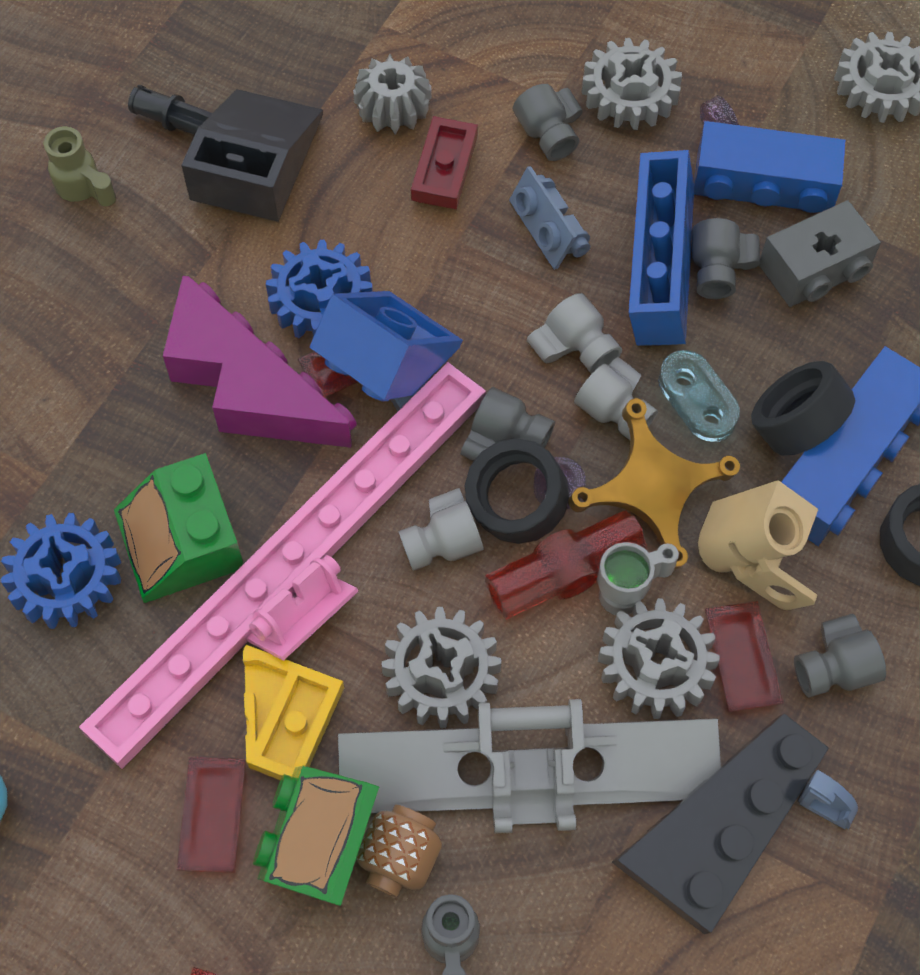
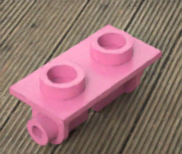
M326 555L323 559L315 558L304 571L291 581L296 594L292 596L290 591L283 588L267 604L253 613L254 620L249 624L252 633L246 639L249 643L284 661L358 593V589L337 579L336 575L341 569L332 557Z

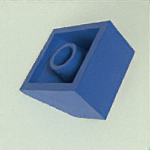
M390 291L337 293L331 295L309 348L324 357L326 366L331 370L343 375H349L361 383L363 392L368 396L380 401H389L394 398L413 396L460 348L463 340Z

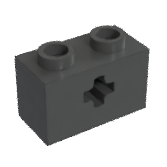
M849 200L768 236L759 266L788 306L792 307L805 300L809 302L816 301L826 295L832 287L847 280L853 283L862 279L873 268V260L881 242Z

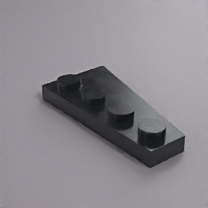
M786 714L776 717L728 759L727 763L688 794L689 796L656 822L630 848H627L616 857L612 863L703 934L712 933L829 747Z

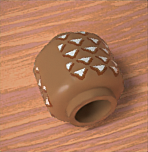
M396 804L392 812H378L372 819L356 858L358 864L370 873L366 884L396 898L401 888L411 891L423 888L442 847L440 837L433 831L436 823L412 809Z

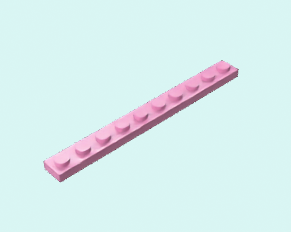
M447 362L79 726L82 733L123 769L248 642L246 638L252 633L249 624L254 620L253 613L257 609H261L283 588L290 591L293 596L296 592L291 581L304 571L313 559H323L326 555L332 557L479 408L486 395V390Z

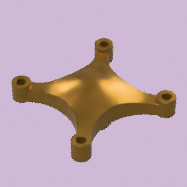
M638 398L631 399L622 411V417L627 422L630 432V450L623 469L614 479L594 489L577 488L569 497V506L575 512H583L593 506L608 505L623 508L634 513L649 525L656 534L660 545L668 543L678 549L679 556L674 569L677 570L688 559V553L681 547L678 537L679 518L686 499L700 485L713 480H730L739 472L740 463L733 456L723 457L716 463L699 464L675 455L660 444L651 434L644 416L647 411L645 403ZM578 497L582 498L584 502H580Z

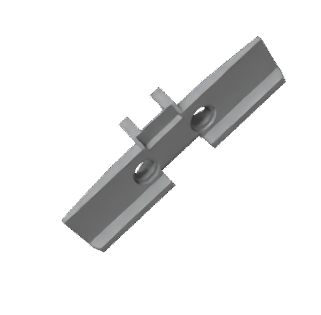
M569 699L568 705L490 708V703H478L479 728L338 734L339 775L379 786L371 813H378L380 811L392 812L395 804L414 811L492 808L495 833H512L513 824L556 823L558 831L576 830V816L573 805L684 800L704 780H707L721 768L718 719L583 724L581 699ZM565 728V735L568 738V747L492 750L491 731ZM586 747L596 750L603 762L599 775L588 781L580 780L574 775L573 760L576 754ZM467 753H482L490 762V775L481 784H467L462 781L458 774V763Z

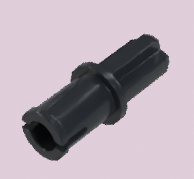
M140 84L137 85L138 88H133L128 99V109L131 113L161 122L163 128L169 131L178 128L195 135L197 129L212 114V112L185 103L184 98L180 95L174 94L169 97L147 89Z

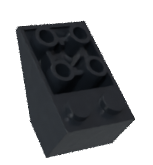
M236 89L197 129L181 164L189 199L279 222L322 119L323 109Z

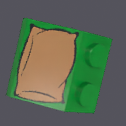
M206 453L155 469L114 509L144 603L234 573L244 564Z
M307 766L295 767L292 776L284 774L278 785L272 808L281 810L273 833L263 832L254 856L253 865L261 867L257 879L341 906L379 786Z

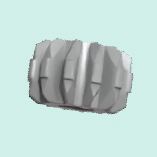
M390 54L386 62L381 63L372 58L369 69H359L357 83L353 90L354 103L357 104L362 121L373 122L377 132L388 126L395 135L400 126L404 125L414 130L417 119H426V114L429 110V99L432 98L431 85L429 80L426 79L423 66H412L408 56L401 61H394Z

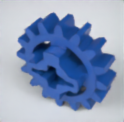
M320 240L317 249L310 250L305 242L300 243V254L296 256L287 250L282 253L284 266L272 264L270 267L272 279L266 280L271 314H277L278 323L282 329L293 324L294 335L297 338L303 336L306 331H312L314 337L332 294L373 292L370 269L368 266H361L360 254L356 252L346 257L345 245L339 243L334 250H328L325 240Z
M68 513L64 524H57L53 515L50 514L46 515L45 528L39 530L32 523L26 525L30 536L25 541L19 538L11 539L10 543L17 554L16 556L2 557L1 562L9 573L1 577V583L7 592H11L8 599L16 610L23 609L22 612L31 623L36 622L43 614V620L50 629H55L60 617H66L71 627H76L79 613L85 611L88 616L94 619L98 616L94 606L98 600L106 603L112 602L113 597L107 585L121 583V577L117 569L113 568L121 564V558L116 548H112L114 543L107 531L99 533V529L93 519L89 518L80 527L74 513ZM68 542L78 543L81 545L74 546ZM61 558H63L65 561V563L63 564L64 572L61 573L63 580L62 583H60L58 577H60V569L62 568ZM49 594L55 597V599H46L40 596Z

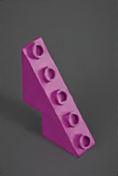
M182 276L163 352V359L171 382L217 387L212 408L219 432L351 448V430L357 426V423L349 410L340 403L332 405L323 397L320 387L310 375L305 372L300 374L295 372L288 365L286 357L275 344L270 341L264 344L254 335L251 325L240 313L235 311L231 314L221 305L219 297L209 285L204 282L198 285L189 276Z

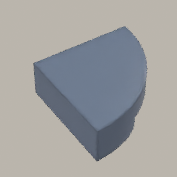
M816 770L807 782L798 799L799 805L843 829L850 828L858 811V805L853 796L838 782L819 770Z

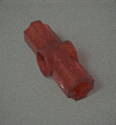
M624 510L577 533L573 529L558 531L541 541L534 548L532 554L485 575V583L491 600L497 611L507 620L555 596L562 600L577 596L598 581L597 577L602 556L611 546L617 543L630 542L638 544L647 550L648 546L643 536V530L635 516L630 515Z

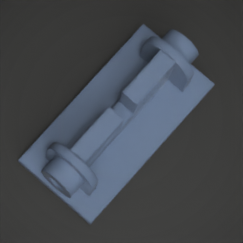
M530 166L526 168L509 201L555 270L559 268L566 254L572 253L575 257H581L586 254L591 247L588 243L590 236L587 231L583 230L574 215L563 216L569 207L555 188L554 181L550 178H545L544 175H536Z

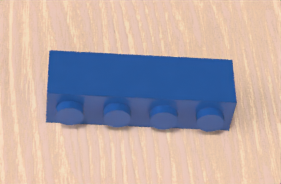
M689 150L640 153L629 300V317L637 346L686 344L694 203V181Z
M884 346L852 388L856 402L851 415L845 423L827 440L805 451L782 480L784 485L818 508L808 536V540L818 547L830 531L839 536L856 511L849 506L857 494L866 499L883 474V472L876 469L884 457L893 462L910 436L903 433L908 424L912 422L917 426L920 425V367Z

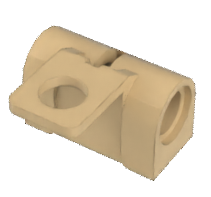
M779 480L714 501L699 535V553L703 562L710 569L719 573L733 571L737 580L780 609L792 610L814 605L817 594L781 570L779 565L783 557L794 555L802 550L807 542L818 508ZM770 586L786 588L794 595H784L773 590Z

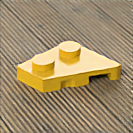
M246 645L243 650V663L245 666L244 708L247 723V734L245 735L246 762L250 769L281 780L284 774L292 776L295 767H310L342 695L344 684L339 679L286 659L283 661L270 653Z

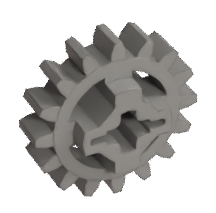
M871 32L868 34L866 43L855 38L850 49L844 48L835 73L834 80L840 82L837 94L849 95L846 104L848 108H853L857 105L863 108L861 117L866 118L871 112L878 113L879 122L882 123L885 122L888 114H893L898 122L904 121L907 111L917 116L920 113V46L914 49L909 46L910 37L908 36L904 37L900 42L894 41L892 32H887L882 40H879Z
M625 38L623 47H618L612 41L607 42L606 53L595 49L592 62L586 61L584 66L581 91L583 95H587V108L599 107L597 117L599 120H604L608 116L614 117V127L619 128L623 121H630L632 129L638 130L641 120H645L650 126H655L658 114L668 118L672 105L678 104L682 72L675 71L677 60L675 58L664 60L665 48L660 47L655 51L649 50V41L645 39L639 47L633 46L630 38Z
M658 598L654 610L647 611L646 606L641 601H638L634 605L632 618L620 610L616 614L614 622L616 628L606 627L602 641L608 646L600 648L598 662L609 666L603 669L602 682H617L618 685L615 688L613 699L617 702L626 696L632 698L631 712L637 714L643 705L651 706L653 719H659L663 708L666 706L670 707L676 717L681 716L685 709V699L697 707L704 697L702 689L710 690L716 676L709 670L716 669L720 655L707 651L712 648L716 637L714 633L701 635L699 630L704 619L700 615L692 618L690 621L683 617L685 605L682 603L673 612L666 611L663 599ZM655 628L646 632L643 631L644 629ZM681 638L686 642L691 652L685 650ZM656 652L666 656L661 664L654 663L651 660ZM625 664L633 667L637 681L630 675ZM668 685H674V686H676L675 688H671V689H665V690H659V689H658V688H662V687H665V686H668Z
M437 607L435 619L427 620L421 611L415 612L416 626L411 629L408 625L400 622L397 625V635L400 642L387 640L385 643L386 654L392 658L382 661L383 676L391 678L385 683L387 695L391 697L402 694L398 701L399 712L404 714L413 707L416 708L417 723L423 725L430 715H436L440 728H446L448 715L456 714L457 718L465 724L469 718L468 707L472 705L478 710V703H487L483 692L496 694L498 690V679L492 675L501 672V658L491 656L496 651L497 641L495 637L481 640L484 633V623L479 620L468 627L465 625V611L459 610L453 620L446 619L443 607ZM419 644L421 650L418 657L409 661V666L405 668L409 654ZM433 653L437 661H441L444 667H451L450 681L446 673H442L438 666H432ZM478 666L475 680L465 690L463 687L464 677L473 673V668ZM424 693H429L440 698H432L424 695Z

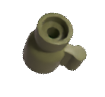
M68 126L57 127L51 130L45 136L43 144L49 158L48 172L56 193L62 199L71 202L82 201L92 196L102 206H110L115 203L116 195L111 179L106 173L98 172L93 156L85 149L79 131Z

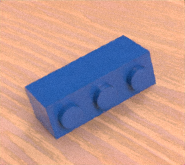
M704 121L697 153L694 195L707 196L715 200L729 199L751 202L760 206L773 205L802 209L810 213L823 212L835 206L842 187L846 140Z

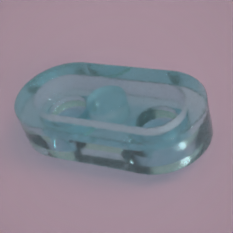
M680 350L668 355L662 363L658 382L662 393L695 436L709 442H718L728 438L734 432L740 416L739 404L735 397L700 354L693 351ZM684 378L691 384L686 386L680 385L676 379ZM714 416L719 420V423H710L704 417Z

